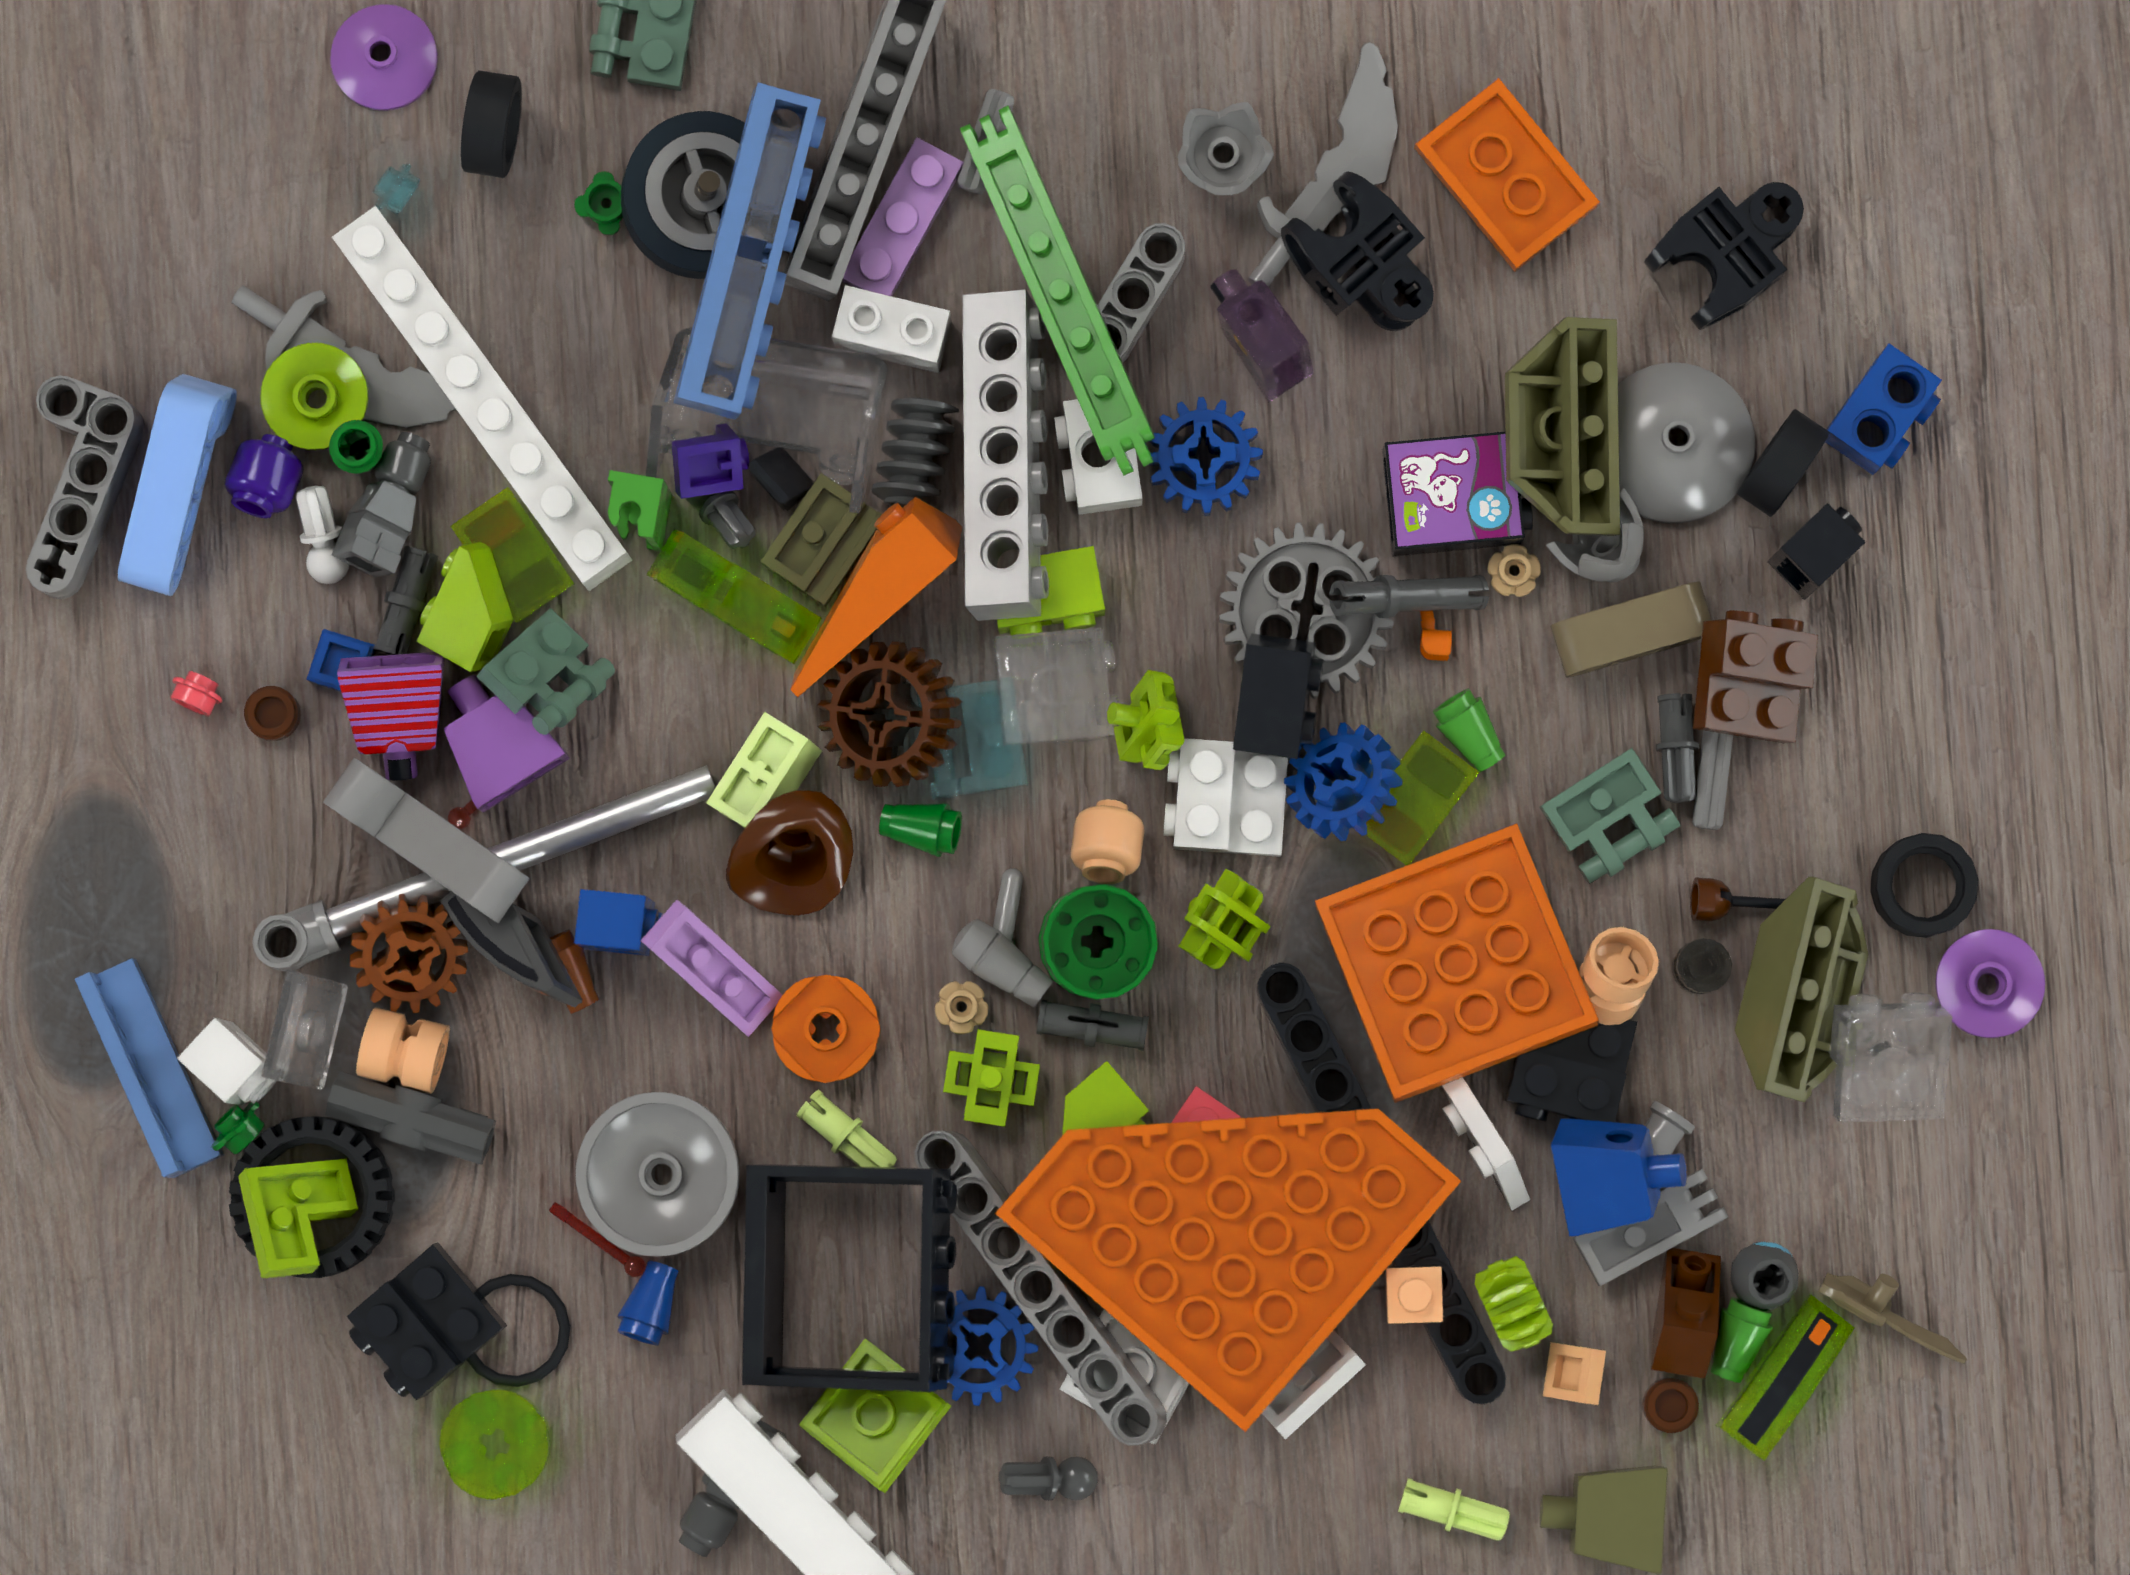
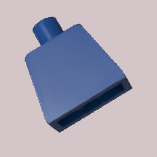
M1569 1118L1560 1119L1551 1148L1569 1236H1579L1647 1221L1655 1214L1661 1195L1660 1188L1683 1187L1686 1185L1687 1170L1684 1155L1682 1153L1654 1155L1650 1131L1646 1126Z

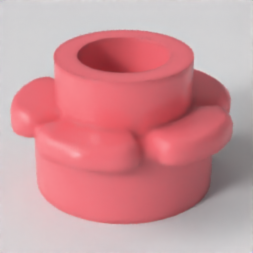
M189 671L185 680L181 677H174L172 680L177 685L170 699L193 712L209 717L215 704L222 703L221 696L215 693L218 684L201 674Z

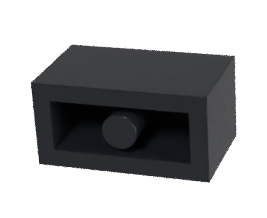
M1251 634L1245 650L1233 750L1298 759L1303 744L1312 745L1317 712L1307 711L1310 691L1319 692L1324 660L1314 658L1316 642Z

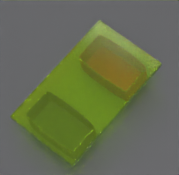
M509 487L450 526L463 545L483 542L490 546L513 619L516 623L575 584Z
M1424 730L1400 760L1401 764L1394 769L1403 780L1401 786L1390 788L1389 791L1398 801L1396 806H1382L1379 810L1385 818L1382 824L1375 822L1372 818L1366 822V836L1406 866L1412 863L1480 773Z

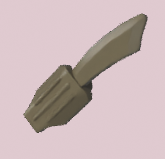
M1827 1273L1822 1280L1819 1292L1833 1299L1835 1304L1864 1321L1872 1322L1879 1327L1886 1323L1899 1333L1936 1353L1963 1364L1967 1361V1358L1948 1338L1924 1329L1889 1311L1892 1304L1890 1299L1899 1287L1898 1282L1890 1275L1880 1274L1872 1287L1856 1277L1848 1275L1836 1276Z

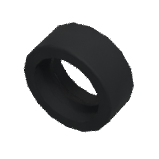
M480 70L473 76L466 101L461 135L460 156L461 167L464 172L505 178L509 173L516 149L521 116L522 85L518 76Z
M1794 409L1744 479L1737 491V495L1772 517L1785 502L1826 442L1830 434L1829 431Z
M1919 833L1898 840L1880 855L1872 870L1870 892L1876 911L1888 926L1906 936L1927 938L1954 929L1968 917L1977 900L1979 879L1973 860L1960 844L1943 835ZM1920 853L1932 854L1944 860L1952 869L1956 880L1955 896L1950 906L1939 915L1928 918L1917 917L1903 910L1896 901L1892 889L1893 875L1899 864L1909 856Z

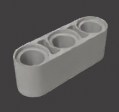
M1155 223L1147 227L1140 234L1097 305L1108 331L1115 333L1121 341L1120 348L1117 351L1122 363L1128 358L1182 268L1185 257V241L1181 232L1172 225ZM1156 240H1164L1174 246L1176 254L1171 261L1158 264L1148 258L1145 252L1146 248ZM1139 286L1146 291L1149 297L1146 304L1138 309L1124 307L1118 299L1119 293L1125 287Z

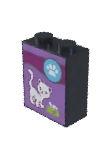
M1505 431L1384 443L1382 456L1392 556L1500 547L1511 544L1521 545L1525 538L1524 530L1533 529L1531 503L1526 498H1521V494L1506 481Z

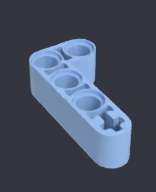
M182 374L166 384L158 403L118 567V581L168 596H172L175 593L183 573L215 440L221 437L230 425L237 400L236 389L186 374Z

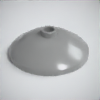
M1662 363L1648 366L1631 374L1618 384L1619 489L1624 488L1637 506L1640 516L1662 523H1686L1707 517L1725 506L1737 494L1739 487L1749 474L1755 451V435L1752 420L1746 405L1738 393L1725 380L1713 372L1686 363ZM1674 428L1682 429L1687 435V444L1684 446L1673 445L1668 438L1669 431Z
M650 1092L634 1095L623 1099L607 1109L597 1118L585 1135L576 1163L578 1197L591 1224L603 1237L617 1247L644 1256L658 1257L679 1254L691 1250L709 1239L730 1214L739 1186L740 1171L737 1151L723 1123L700 1103L688 1097L667 1092ZM661 1164H667L673 1172L671 1181L666 1185L659 1184L655 1179V1170Z

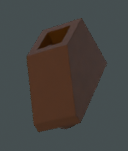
M1671 1248L1666 1251L1653 1328L1651 1370L1706 1378L1718 1335L1721 1256Z

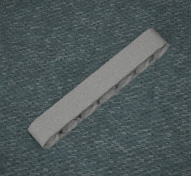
M932 1131L924 1135L917 1143L915 1149V1162L918 1168H939L933 1159L935 1146L942 1140H947L953 1145L955 1160L952 1166L948 1168L951 1169V1180L955 1182L957 1188V1204L955 1211L952 1213L953 1217L1113 1436L1121 1443L1129 1446L1142 1445L1157 1439L1164 1431L1167 1423L1163 1404L1073 1281L1019 1234L1020 1247L1018 1252L1011 1258L1005 1257L1000 1253L997 1247L998 1235L1004 1228L1011 1227L995 1213L1009 1198V1194L971 1142L963 1134L955 1131ZM975 1183L985 1189L988 1198L985 1209L978 1214L972 1213L965 1203L966 1191ZM1038 1271L1044 1272L1052 1282L1051 1295L1044 1302L1037 1301L1029 1291L1030 1279ZM1070 1315L1080 1319L1085 1327L1084 1338L1077 1346L1068 1344L1061 1334L1062 1323ZM1101 1360L1111 1362L1117 1371L1118 1379L1115 1386L1109 1391L1101 1389L1094 1380V1368ZM1134 1404L1143 1406L1150 1416L1149 1428L1143 1435L1133 1433L1126 1423L1127 1411Z

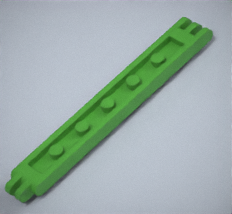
M1008 105L999 109L1001 121L1006 126L1005 130L998 132L990 115H986L979 119L986 134V139L978 141L976 131L970 123L961 127L960 131L1105 461L1115 457L1122 474L1125 476L1134 472L1126 453L1135 448L1143 467L1154 462L1146 442L1155 439V436L1021 130Z

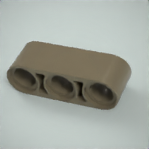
M1698 581L1574 616L1552 624L1551 630L1565 676L1568 678L1701 640L1703 622L1711 621L1712 619L1701 582Z

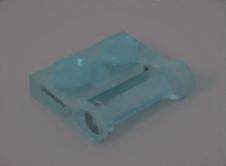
M1012 677L952 686L945 691L947 697H958L962 701L960 704L962 706L972 776L956 778L952 749H939L945 763L941 767L933 768L935 782L930 783L932 800L1028 786ZM916 693L918 707L922 708L918 693Z

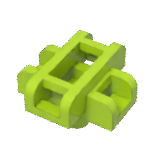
M1147 670L1130 693L1131 704L1112 702L1107 711V721L1109 724H1115L1113 728L1120 761L1143 762V768L1163 770L1170 762L1171 752L1179 750L1185 739L1173 678L1164 672Z
M1225 869L1215 887L1205 883L1199 895L1189 903L1188 913L1184 920L1190 923L1191 926L1178 947L1212 969L1221 968L1231 953L1250 962L1254 955L1250 950L1261 932L1267 934L1271 927L1254 915L1263 901L1262 892L1248 884L1236 873ZM1244 922L1247 923L1235 942L1233 939Z
M978 1029L974 1054L949 1050L943 1093L967 1096L964 1121L1006 1127L1009 1103L1034 1107L1040 1064L1016 1061L1020 1036ZM984 1049L1007 1052V1054L984 1051ZM959 1062H961L958 1085H956ZM970 1064H971V1071H970V1077H969V1083H968V1076H969V1070H970ZM1015 1071H1017L1014 1094H1012ZM1026 1072H1027L1025 1092H1024V1095H1023V1089H1024V1083H1025V1076H1026ZM976 1103L987 1104V1105H993V1106H999V1108H997V1107H991V1106L978 1105V1104H976Z

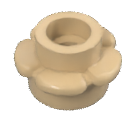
M1511 544L1505 546L1501 553L1496 552L1492 555L1488 562L1487 571L1492 576L1491 585L1496 592L1503 596L1511 594L1522 597L1532 592L1536 587L1535 579L1541 574V565L1534 554L1530 555L1527 552L1526 547ZM1511 566L1519 568L1517 576H1512L1509 573Z
M953 981L946 984L940 990V1001L935 1005V1014L942 1025H948L954 1033L966 1034L972 1032L975 1025L984 1023L988 1016L989 1007L983 999L984 991L980 986L971 981H966L964 984ZM959 1002L967 1004V1009L964 1012L957 1010L956 1006Z

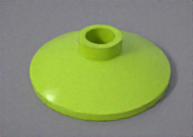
M324 343L300 344L283 352L268 368L262 381L260 393L263 415L274 433L287 440L292 446L306 450L328 449L333 432L341 424L351 420L363 421L369 398L367 382L359 365L341 349ZM315 390H323L327 395L326 403L321 408H311L308 403L310 394Z

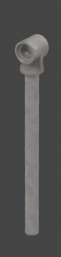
M706 765L487 849L520 871L709 799L716 787ZM424 872L329 909L325 902L320 900L283 915L269 916L261 921L254 932L252 940L254 952L260 961L275 970L284 972L295 971L306 965V963L342 950L341 938L364 930L360 921V917L363 914L370 915L375 919L379 916L378 901L383 900L392 909L398 907L397 900L399 894H405L408 905L416 906L421 895H425L428 899V905L439 902L451 891ZM282 929H291L296 935V948L287 957H275L270 945L272 937Z

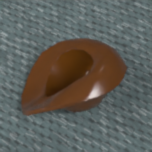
M795 790L772 799L747 824L731 849L726 868V881L729 889L743 901L763 911L799 916L822 910L841 893L850 872L854 853L852 830L841 808L822 792L810 790Z

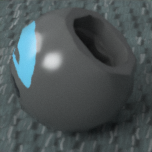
M1755 1242L1741 1249L1732 1262L1730 1279L1733 1292L1742 1303L1751 1308L1773 1310L1789 1302L1798 1289L1799 1272L1796 1260L1788 1249L1777 1243Z

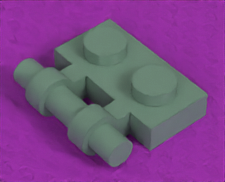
M598 0L597 6L602 9L598 32L591 36L589 52L594 54L590 73L598 77L610 78L612 76L614 59L629 61L627 73L629 83L681 91L697 0ZM622 12L637 15L633 41L618 38Z
M550 608L489 661L476 677L514 714L530 703L539 712L532 719L533 727L540 734L547 735L555 727L567 725L576 716V708L585 700L592 701L599 696L606 688V681L614 675L615 668L606 658L598 659L592 666L584 665L578 658L589 645ZM558 676L568 685L563 692H554L548 686Z
M1633 748L1539 807L1568 853L1586 841L1592 848L1595 855L1578 866L1581 874L1589 884L1605 874H1608L1609 877L1614 876L1624 869L1623 863L1647 847L1650 851H1653L1665 843L1664 837L1681 826L1670 808L1654 818L1648 813L1644 804L1660 795L1661 791ZM1628 815L1635 826V830L1611 845L1603 831Z

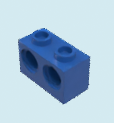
M1888 343L1826 429L1830 433L1826 443L1872 475L1883 464L1892 469L1910 445V442L1903 438V435L1915 420L1923 425L1941 401L1933 393L1942 379ZM1900 378L1907 381L1914 393L1912 402L1899 403L1892 399L1888 392L1889 380ZM1872 422L1876 424L1883 434L1882 444L1878 447L1864 445L1857 435L1859 423Z
M580 889L574 944L585 950L649 956L650 949L641 940L663 916V913L658 912V909H654L655 902L644 895Z

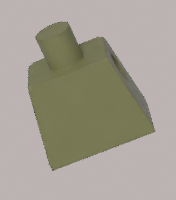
M1644 1466L1574 1474L1573 1497L1541 1496L1540 1528L1571 1530L1570 1551L1574 1554L1661 1574L1668 1468L1663 1466Z

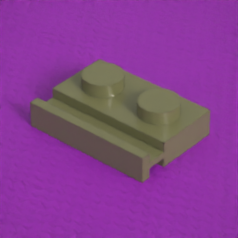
M820 473L760 562L763 566L826 607L865 551L875 531L878 530L874 524L882 514Z

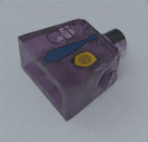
M1233 269L1222 274L1212 283L1211 290L1221 303L1217 308L1221 329L1268 402H1271L1314 374L1308 341L1263 280L1248 286L1238 270Z

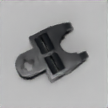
M1349 171L1344 172L1333 182L1334 191L1343 204L1340 209L1346 219L1344 236H1330L1319 228L1314 231L1304 221L1292 218L1281 228L1283 244L1301 276L1336 316L1357 300L1379 327L1388 331L1403 330L1409 327L1415 320L1425 315L1433 303L1434 292L1431 282L1407 256L1425 237L1391 198L1362 176ZM1400 225L1403 229L1400 231L1397 226ZM1390 234L1392 238L1375 252L1373 248ZM1355 265L1357 269L1340 284L1337 280ZM1399 292L1403 293L1407 299L1401 307L1394 301Z
M1772 182L1760 187L1736 207L1722 189L1718 187L1677 220L1651 251L1644 263L1652 273L1657 272L1669 262L1674 266L1682 261L1698 262L1708 270L1712 278V291L1704 302L1705 305L1690 318L1699 330L1705 329L1744 309L1784 276L1787 268L1774 254L1773 250L1786 241L1801 222L1804 212L1801 196L1788 184ZM1766 204L1772 209L1778 205L1784 208L1785 213L1781 217V222L1776 218L1767 222L1763 218V214L1767 209Z

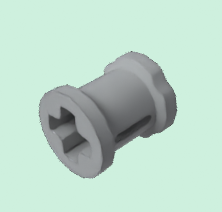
M1654 1101L1650 1106L1653 1113L1644 1126L1650 1131L1654 1155L1672 1154L1683 1135L1691 1134L1695 1126L1670 1108Z

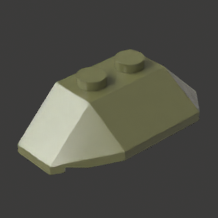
M1565 317L1505 373L1506 481L1565 534L1620 535L1617 319Z
M1808 876L1760 925L1735 1027L1740 1046L1758 1090L1795 1101L1805 1102L1812 1095V1089L1823 1082L1843 1060L1868 958L1863 924L1856 909L1858 904L1856 890Z

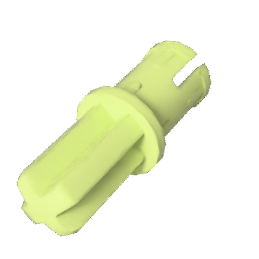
M819 1089L810 1096L812 1101L810 1103L806 1101L798 1111L796 1116L799 1119H803L833 1145L831 1148L833 1153L837 1154L841 1151L857 1166H895L897 1162L896 1156L861 1127L863 1121L860 1118L851 1119L826 1098Z
M1411 1478L1407 1479L1398 1510L1400 1513L1405 1512L1444 1524V1530L1450 1532L1451 1527L1494 1540H1502L1510 1518L1507 1509L1462 1496L1461 1489L1456 1488L1455 1493L1413 1481Z

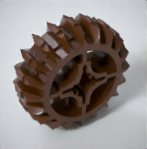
M893 641L889 647L884 642H873L869 645L868 652L863 648L850 652L852 663L840 661L834 666L841 680L827 679L823 683L827 691L833 695L831 700H821L817 704L823 711H829L830 720L821 722L818 728L821 731H832L834 736L824 748L829 752L842 750L837 766H840L842 769H850L854 766L853 778L858 781H867L872 777L873 785L876 787H887L891 781L896 787L907 786L910 783L911 777L915 780H924L929 776L928 766L933 768L941 767L945 763L939 749L949 750L957 745L953 738L947 735V730L959 728L963 724L957 718H950V708L958 707L962 701L958 697H947L945 692L952 687L955 680L950 676L937 678L943 663L938 659H930L925 662L926 650L921 647H912L908 651L905 642ZM882 672L881 682H876L871 698L865 702L859 701L862 691L868 682ZM911 684L918 693L922 708L918 707L911 698ZM886 707L887 709H894V714L906 716L907 719L886 720L885 714L874 713L873 709H886ZM858 721H861L868 730V743L860 731ZM913 727H921L913 745L905 753L897 757L898 746L904 745L906 733Z

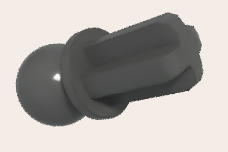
M734 491L685 498L691 505L701 508L699 512L700 519L707 525H713L731 549L745 548L756 535L755 528L738 507L739 498Z
M1046 1456L1042 1458L1041 1462L1004 1463L1001 1471H999L1001 1492L1006 1495H1041L1042 1499L1047 1501L1053 1500L1058 1490L1067 1499L1082 1500L1094 1492L1098 1483V1474L1094 1465L1083 1457L1067 1458L1057 1467L1055 1459L1051 1456Z

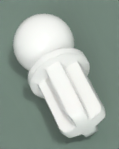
M324 486L306 487L296 493V501L304 533L299 536L300 541L303 544L313 545L306 559L307 570L314 580L323 584H333L343 579L349 569V564L331 555L336 545L333 539L339 537L342 527L335 525L327 489Z

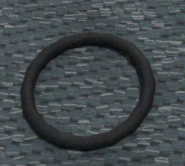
M508 1274L488 1280L477 1290L483 1297H486L495 1289L515 1285L529 1287L543 1295L554 1308L559 1324L557 1346L549 1360L538 1369L518 1376L499 1374L485 1366L476 1353L467 1361L477 1374L496 1385L521 1387L542 1380L557 1368L568 1349L571 1326L565 1304L552 1287L532 1276Z

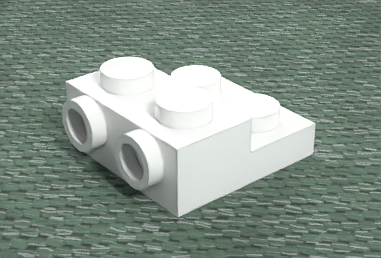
M1184 738L1185 741L1180 750L1171 752L1170 762L1168 763L1167 782H1176L1178 787L1176 804L1166 803L1163 836H1174L1173 849L1281 857L1286 796L1284 778L1287 777L1288 758L1233 750L1234 742Z

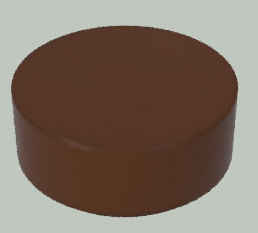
M265 686L256 690L250 695L245 704L244 718L248 728L255 735L267 741H279L289 737L296 730L300 722L301 711L296 698L285 689L277 686Z
M1663 1378L1655 1381L1648 1387L1643 1397L1642 1408L1646 1420L1654 1428L1666 1433H1678L1690 1427L1695 1421L1699 1410V1402L1695 1391L1689 1384L1676 1378Z

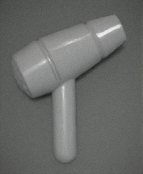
M1011 868L1002 875L993 927L979 919L968 923L957 934L952 948V955L976 976L1035 1007L1053 983V980L1040 968L1033 965V962L1012 943L1023 876L1019 870Z

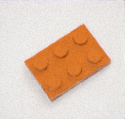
M1499 78L1418 141L1414 147L1514 272L1598 207L1600 203Z

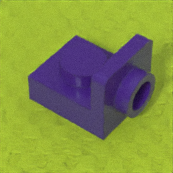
M727 423L715 425V435L671 441L675 492L681 499L744 489L742 470H748L749 468L747 444L744 438H739Z

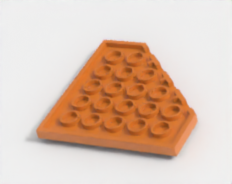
M1379 1109L1067 1130L995 1214L1239 1428L1246 1432L1460 1184L1461 1180Z

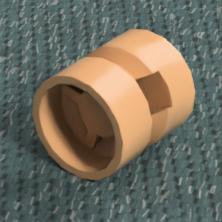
M1617 927L1609 928L1599 933L1591 943L1584 962L1578 970L1600 1024L1618 1025L1631 1019L1639 1009L1646 991L1657 974L1659 960L1656 949L1647 937L1636 930Z
M377 1007L373 1008L365 1026L359 1048L356 1067L357 1076L385 1083L393 1077H398L402 1087L432 1094L437 1086L447 1052L450 1035L449 1025L421 1018L411 1025L407 1023L404 1014Z

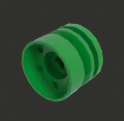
M1106 884L1076 888L1058 898L1044 915L1038 935L1040 960L1051 979L1067 992L1090 999L1119 997L1138 986L1151 970L1158 947L1155 923L1145 905L1127 890ZM1093 926L1100 927L1101 936L1110 939L1109 948L1100 949L1098 958L1091 957L1090 948L1081 944L1082 936L1091 935Z

